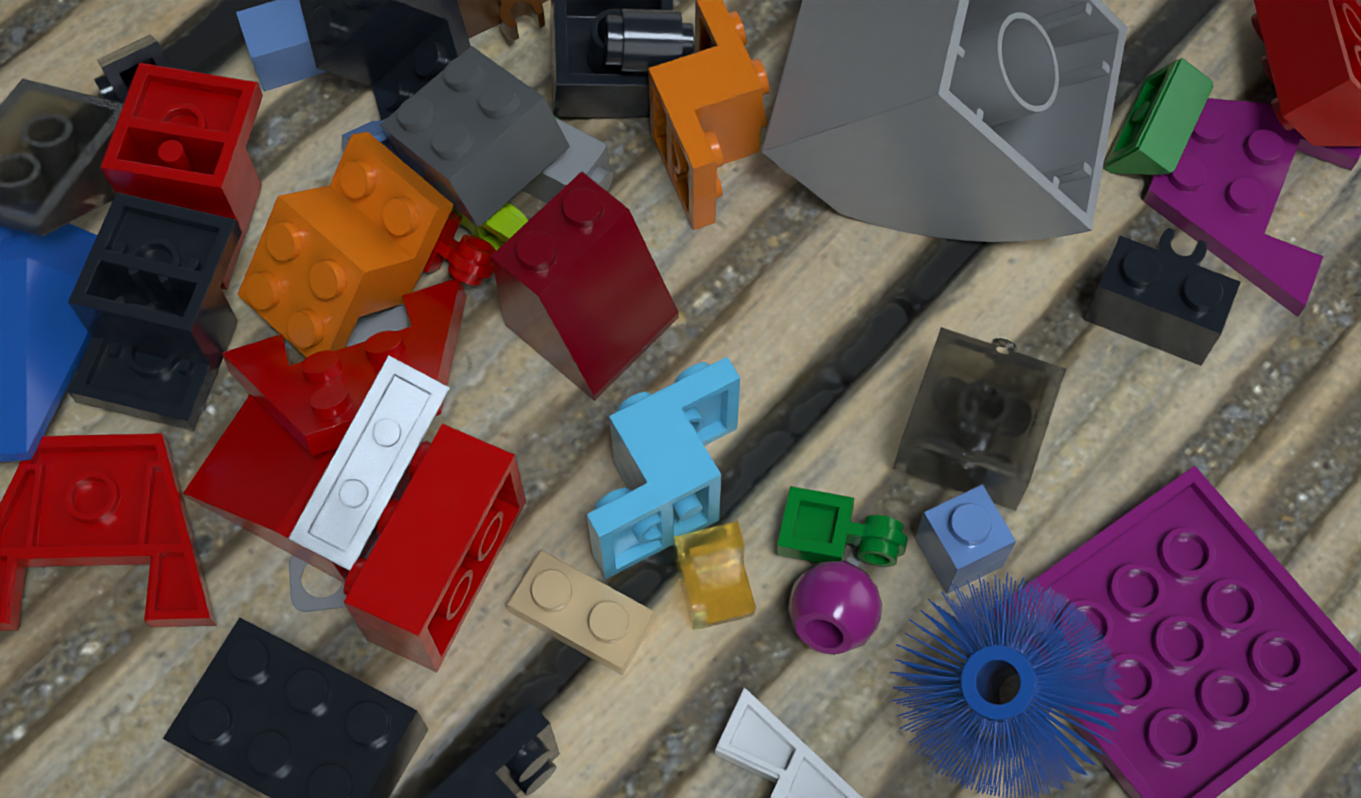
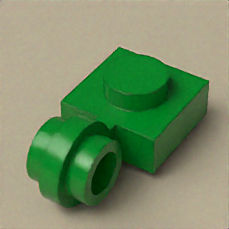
M790 486L777 543V554L816 563L843 561L848 543L855 545L859 549L858 558L861 561L874 566L891 567L896 565L898 557L905 554L908 538L903 533V524L889 516L869 515L865 518L864 524L851 522L854 511V497Z

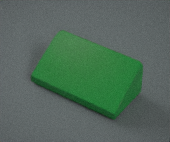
M1184 58L1176 59L1146 77L1106 158L1104 169L1110 173L1163 175L1173 172L1213 88L1212 80Z

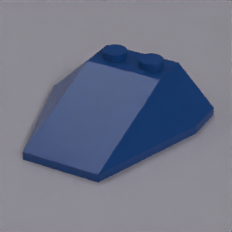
M36 209L0 211V462L32 459L92 337L68 301L97 235Z

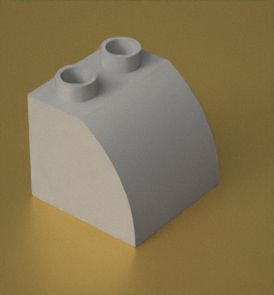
M802 0L798 17L793 25L792 41L773 111L767 122L762 153L841 215L901 232L963 241L1009 242L1058 238L1092 231L1128 27L1101 0Z

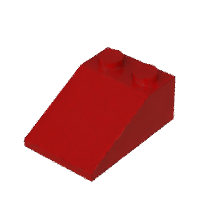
M250 394L184 490V496L345 583L349 570L288 539L338 448L311 456ZM410 464L390 500L393 498L400 500L411 480L409 477ZM377 525L359 558H365L378 538Z

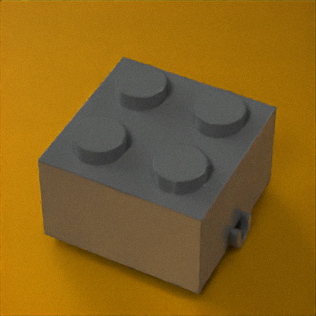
M473 46L451 61L442 72L414 96L402 103L393 114L380 124V127L403 162L453 203V207L478 228L570 147L545 98Z

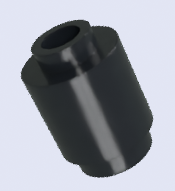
M621 9L620 15L605 16V65H619L620 71L648 72V68L693 54V24L682 23L680 10Z

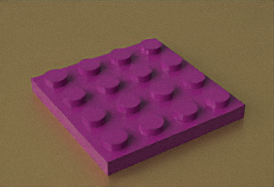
M1195 465L1035 578L1036 582L1033 590L1035 589L1036 591L1038 583H1040L1037 591L1039 592L1038 597L1042 587L1043 590L1034 616L1040 607L1045 590L1048 591L1051 586L1048 595L1050 594L1051 596L1053 590H1055L1052 595L1053 600L1056 594L1059 595L1060 592L1062 594L1059 598L1062 599L1065 595L1064 603L1068 599L1053 625L1061 617L1069 604L1074 602V609L1078 606L1075 615L1081 610L1080 613L1084 611L1082 617L1087 614V618L1083 622L1090 618L1066 641L1071 639L1091 621L1092 623L1088 627L1093 624L1095 626L1088 632L1095 628L1098 629L1091 635L1098 631L1100 632L1090 639L1102 634L1101 637L1093 641L1096 642L1105 637L1092 647L1103 642L1106 643L1072 660L1105 645L1108 646L1090 655L1111 648L1107 650L1108 652L1113 650L1110 655L1094 661L1111 656L1113 658L1084 667L1115 659L1108 662H1117L1109 665L1113 666L1112 668L1090 672L1115 669L1096 674L1115 671L1118 673L1096 677L1120 674L1101 679L1122 676V678L1100 682H1116L1108 684H1118L1120 688L1106 689L1123 690L1100 692L1112 693L1109 695H1115L1124 705L1086 703L1111 708L1121 718L1070 706L1066 707L1106 721V723H1109V725H1112V727L1119 731H1114L1065 712L1064 714L1069 719L1112 742L1111 744L1074 725L1086 741L1106 754L1105 756L1095 751L1131 798H1216L1361 687V654ZM1034 580L1027 584V589H1026L1027 598H1028V593H1029L1030 585L1033 586ZM1018 591L1015 593L1014 615L1017 606ZM1033 591L1028 602L1026 616L1030 608ZM1047 595V597H1046V599H1045V601H1044V603H1043V605H1042V607H1041V609H1040V612H1039L1037 621H1038V619H1039V617H1040V615H1041V613H1042V611H1043V609H1044V606H1045L1046 600H1047V598H1048V595ZM1035 596V599H1034V602H1033V605H1032V608H1031L1030 618H1031L1032 613H1033V610H1034V605H1035L1036 596ZM1020 597V602H1019V607H1018V618H1019L1020 607H1021V597ZM1006 599V619H1007L1008 605H1007V599ZM1024 599V604H1023L1022 613H1023L1024 606H1025V599ZM1058 600L1056 601V603L1054 604V606L1051 608V610H1050V612H1049V614H1048V616H1047V618H1046V621H1047V619L1049 618V616L1052 614V612H1053V610H1054V608H1055V606H1056ZM1010 603V624H1011L1012 613H1011V603ZM1048 604V606H1047V608H1046V610H1045V612H1044V614H1043V617H1044V615L1046 614V612H1047V610H1048L1049 604ZM1061 604L1059 605V607L1057 608V610H1056L1055 613L1053 614V616H1052V618H1051V620H1050L1048 626L1050 625V623H1051L1052 620L1054 619L1055 615L1057 614V612H1058V610H1059ZM998 609L999 622H1000V627H1001V620H1000V614H999V609ZM1069 610V611L1066 613V615L1060 620V622H1059L1058 625L1055 627V629L1053 630V632H1054V631L1056 630V628L1063 622V620H1064L1065 617L1068 615V613L1070 612V610ZM1071 616L1065 621V623L1061 626L1059 630H1061L1066 625ZM1074 620L1069 626H1067L1063 633L1067 631L1076 620ZM1074 626L1061 640L1068 636L1076 626ZM1078 637L1071 640L1066 646L1074 642ZM1079 640L1078 642H1076L1075 644H1073L1070 648L1074 647V646H1075L1076 644H1078L1081 640ZM1078 651V652L1072 654V655L1069 656L1068 658H1070V657L1076 655L1077 653H1079V652H1081V651ZM1105 653L1096 655V656H1094V657H1092V658H1096V657L1101 656V655H1103V654H1105ZM1097 686V687H1117V686Z

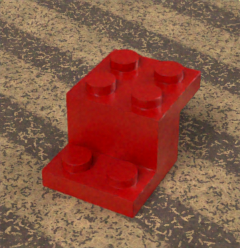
M139 63L100 168L115 193H123L236 219L242 234L220 286L221 289L228 290L262 186L246 150V145L263 94L258 82Z

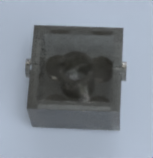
M941 327L903 432L893 469L962 493L983 484L994 504L1016 511L1029 486L1066 368L1016 352L1017 346L1007 339L995 338L991 343ZM1003 347L1006 348L1009 352L1007 354H1003L998 352L996 348Z

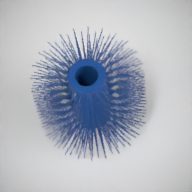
M1007 573L1005 588L1003 583V609L1000 579L999 605L995 575V596L993 586H991L996 619L989 583L987 582L991 609L984 578L985 595L983 594L980 574L978 576L983 604L978 589L976 588L983 613L973 584L971 585L977 604L968 580L967 583L972 595L970 600L967 594L966 600L963 592L961 591L960 593L958 587H956V591L953 583H951L961 608L958 603L955 604L953 599L951 601L948 595L946 598L944 593H941L958 620L951 616L949 612L947 613L944 609L942 610L934 602L932 603L929 598L928 600L958 637L942 623L930 617L927 613L925 614L922 610L920 611L969 657L912 620L909 619V621L965 660L966 664L907 633L905 634L964 666V668L896 644V646L902 647V649L926 661L952 671L895 659V661H900L902 664H906V666L917 669V671L932 675L890 672L896 674V676H904L901 678H905L907 681L922 685L893 687V689H898V691H908L904 693H917L909 695L918 696L891 700V702L918 697L924 698L897 702V704L918 700L925 701L903 704V706L930 702L908 706V708L928 705L913 708L912 711L897 715L898 717L915 711H921L903 717L904 719L938 709L908 719L919 718L899 729L929 718L905 730L907 731L922 723L931 721L912 730V733L943 719L917 732L916 734L923 733L909 741L910 743L918 737L929 733L915 742L917 744L926 737L935 734L921 743L920 746H923L915 754L928 745L930 746L920 755L929 748L936 746L925 755L928 756L951 737L945 745L931 756L932 759L927 765L935 757L938 760L932 766L945 757L937 766L939 769L935 774L939 772L941 767H945L941 775L946 769L950 768L946 774L947 776L964 753L960 763L951 775L952 779L950 782L952 783L960 765L970 752L966 762L956 775L957 780L955 783H957L959 778H962L960 784H962L961 788H963L969 769L975 760L965 785L967 784L966 789L968 785L972 784V790L980 766L983 763L975 790L978 787L977 793H979L983 786L982 794L986 788V794H988L990 786V795H992L994 788V796H996L999 785L998 797H1000L1003 762L1002 797H1004L1006 783V798H1008L1010 782V798H1012L1013 783L1014 798H1016L1015 777L1018 787V798H1020L1019 778L1022 798L1024 795L1023 780L1026 795L1028 796L1022 756L1030 797L1032 795L1028 772L1034 797L1035 792L1037 793V798H1039L1038 792L1040 793L1035 773L1042 794L1044 793L1036 766L1045 793L1047 794L1043 779L1049 795L1050 791L1047 781L1050 787H1052V783L1054 788L1056 785L1057 789H1059L1058 783L1060 789L1063 788V790H1065L1061 782L1063 778L1065 781L1067 779L1068 782L1070 780L1071 783L1073 781L1075 784L1061 759L1072 771L1074 770L1088 776L1058 738L1084 762L1097 765L1050 721L1092 750L1105 756L1106 754L1049 713L1051 712L1112 744V742L1052 710L1053 708L1114 731H1119L1112 727V725H1109V723H1106V721L1066 707L1070 706L1121 718L1111 708L1086 703L1124 705L1115 695H1109L1112 693L1100 692L1123 690L1106 689L1120 688L1118 684H1108L1116 682H1100L1113 681V679L1122 678V676L1107 679L1101 678L1120 674L1096 677L1118 673L1115 671L1096 674L1115 669L1090 672L1112 668L1113 666L1109 665L1117 662H1108L1115 659L1084 667L1113 658L1111 656L1094 661L1110 655L1113 650L1108 652L1107 650L1111 649L1108 648L1090 655L1108 646L1105 645L1072 660L1106 643L1103 642L1092 647L1105 637L1096 642L1093 641L1101 637L1102 634L1090 639L1100 632L1098 631L1091 635L1098 628L1088 632L1095 626L1093 624L1088 627L1092 623L1091 621L1076 635L1066 641L1090 618L1083 622L1087 618V614L1082 617L1084 611L1080 613L1081 610L1075 615L1078 606L1074 609V602L1069 604L1061 617L1053 625L1068 599L1064 603L1065 595L1062 599L1059 598L1062 594L1060 592L1059 595L1056 594L1053 600L1052 595L1055 590H1053L1051 596L1050 594L1048 595L1051 586L1048 591L1045 590L1040 607L1034 616L1043 590L1042 587L1038 597L1039 592L1037 591L1040 583H1038L1036 591L1035 589L1033 590L1036 579L1033 586L1030 585L1028 598L1026 592L1028 581L1026 582L1024 595L1022 589L1024 577L1021 588L1018 585L1017 606L1014 615L1016 581L1014 583L1012 600V577L1008 594ZM1033 591L1030 608L1026 616L1028 602ZM1047 595H1048V598H1047V600H1046L1044 609H1043V611H1042V613H1041V615H1040V617H1039V619H1038V621H1037V618H1038L1040 609H1041V607H1042V605H1043V603H1044V601H1045V599H1046V597H1047ZM1035 596H1036L1035 605H1034V610H1033L1032 616H1031V618H1030L1031 608H1032V605H1033V602H1034V599H1035ZM1020 597H1021V607H1020V613H1019V618H1018V607H1019V602H1020ZM1006 598H1007V605H1008L1007 619H1006ZM1024 599H1025V606H1024V610H1023V613H1022L1023 604H1024ZM1058 600V602H1057V604H1056V606H1055V608H1054L1052 614L1049 616V618H1048L1047 621H1046V618H1047V616H1048V614H1049L1051 608L1054 606V604H1055L1056 601ZM1010 603H1011V613H1012L1011 624H1010ZM1048 604H1049L1048 610H1047L1046 614H1045L1044 617H1043V614H1044V612H1045V610H1046V608H1047V606H1048ZM1061 604V606H1060V608H1059L1057 614L1055 615L1054 619L1052 620V622H1051L1050 625L1048 626V624H1049V622H1050V620H1051L1053 614L1055 613V611L1057 610V608H1058L1059 605ZM998 609H999V614H1000L1001 627H1000V622H999ZM1070 610V612H1069L1068 615L1065 617V619L1063 620V622H1062V623L1056 628V630L1053 632V630H1054L1055 627L1058 625V623L1060 622V620H1061V619L1066 615V613ZM1071 616L1066 625L1061 630H1059L1061 626L1065 623V621ZM1074 620H1076V621L1071 625V627H1070L1067 631H1065V632L1063 633V631L1065 630V628H1066L1067 626H1069ZM1074 626H1076L1068 636L1061 640ZM1078 637L1074 642L1066 646L1071 640ZM1079 640H1081V641H1080L1078 644H1076L1074 647L1070 648L1073 644H1075L1076 642H1078ZM1078 651H1081V652L1077 653L1076 655H1074V656L1068 658V657L1071 656L1072 654H1074V653H1076V652H1078ZM1105 653V654H1103V655H1101V656H1098V657H1096V658H1092V657H1094V656H1096V655ZM1019 674L1020 689L1017 695L1010 702L1001 704L999 690L1002 683L1008 677ZM1097 686H1117V687H1097ZM899 688H920V689H899ZM948 728H950V729H949L948 731H946L943 735H941L940 737H938V738H936L935 740H933V739H934L935 737H937L940 733H942V732H944L945 730H947ZM953 731L950 735H948V736L945 737L944 739L940 740V739L943 738L946 734H948L949 732ZM952 740H954V742L948 748H946L941 754H939L946 747V745H948ZM954 745V747L946 755H944ZM959 746V748L957 749V751L955 752V754H954V755L950 758V760L943 766V764L946 762V760H947L948 757L951 755V753ZM964 747V749L962 750V752L960 753V755H959V756L953 761V763L949 766V764H950L951 761L954 759V757L956 756V754ZM1007 753H1008V779H1007V766H1006V765H1007ZM980 757H981L979 766H978V768H977V770H976V772H975V774H974V776H973V778H972V780H971V777H972V775H973L974 769H975V767H976V765H977V763H978V761H979V759H980ZM1011 757H1012V778H1011ZM971 758L968 767L966 768V770H965L964 773L962 774V772H963V770H964V768H965L967 762H968L969 759ZM988 760L987 770L981 785L984 768ZM999 761H1000V771H999V776H998V781H997V771H998V765H999ZM991 762H992L991 771H990V774H989V777H988V780H987V783H986V779H987V775H988V770H989L990 764H991ZM995 763H996V770H995V775H994V780H993V785H992L993 768H994Z

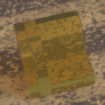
M738 521L673 537L674 561L693 631L752 617L755 614L756 605L744 566L745 544Z

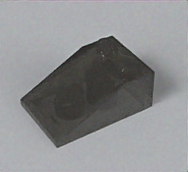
M22 78L0 105V226L44 236L113 201L116 193L100 167L124 103Z

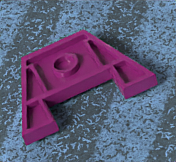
M1208 98L1175 170L1169 174L1154 175L1143 202L1198 242L1199 239L1207 243V250L1298 317L1306 307L1324 256L1265 234L1296 150L1352 171L1360 158L1361 146H1313L1295 128L1288 131L1281 125L1273 111L1272 104Z

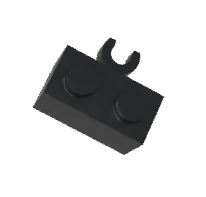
M1171 228L1163 232L1155 249L1119 236L1084 320L1202 366L1223 332L1241 281L1200 266L1207 252V243L1199 239L1191 255L1181 256L1175 253L1171 247V242L1176 230Z

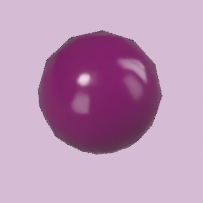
M847 561L821 562L804 571L793 584L788 611L796 633L805 644L819 652L835 655L851 651L866 644L878 628L883 605L878 587L866 571Z

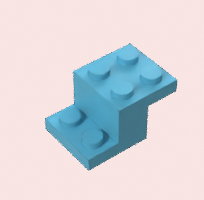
M728 357L711 365L706 362L695 364L680 373L675 379L674 384L652 395L650 392L637 393L623 401L616 409V413L609 416L614 466L626 487L614 490L602 497L595 504L594 511L586 514L593 558L605 580L719 521L721 473L706 450L705 445L737 430L740 376Z

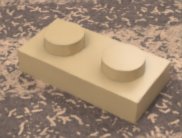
M543 550L539 552L507 603L511 614L622 676L656 620L653 610Z

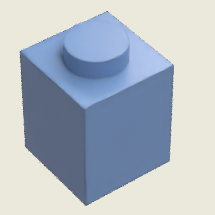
M275 0L236 12L252 63L264 91L327 73L316 68L299 0Z
M983 484L925 511L915 536L916 542L946 594L954 591L951 583L957 589L956 587L960 588L968 584L967 580L971 583L979 579V574L981 578L1003 567L1016 543L1014 536Z

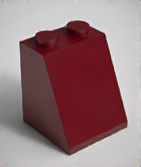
M582 171L490 256L505 326L594 401L679 318V312L630 210Z

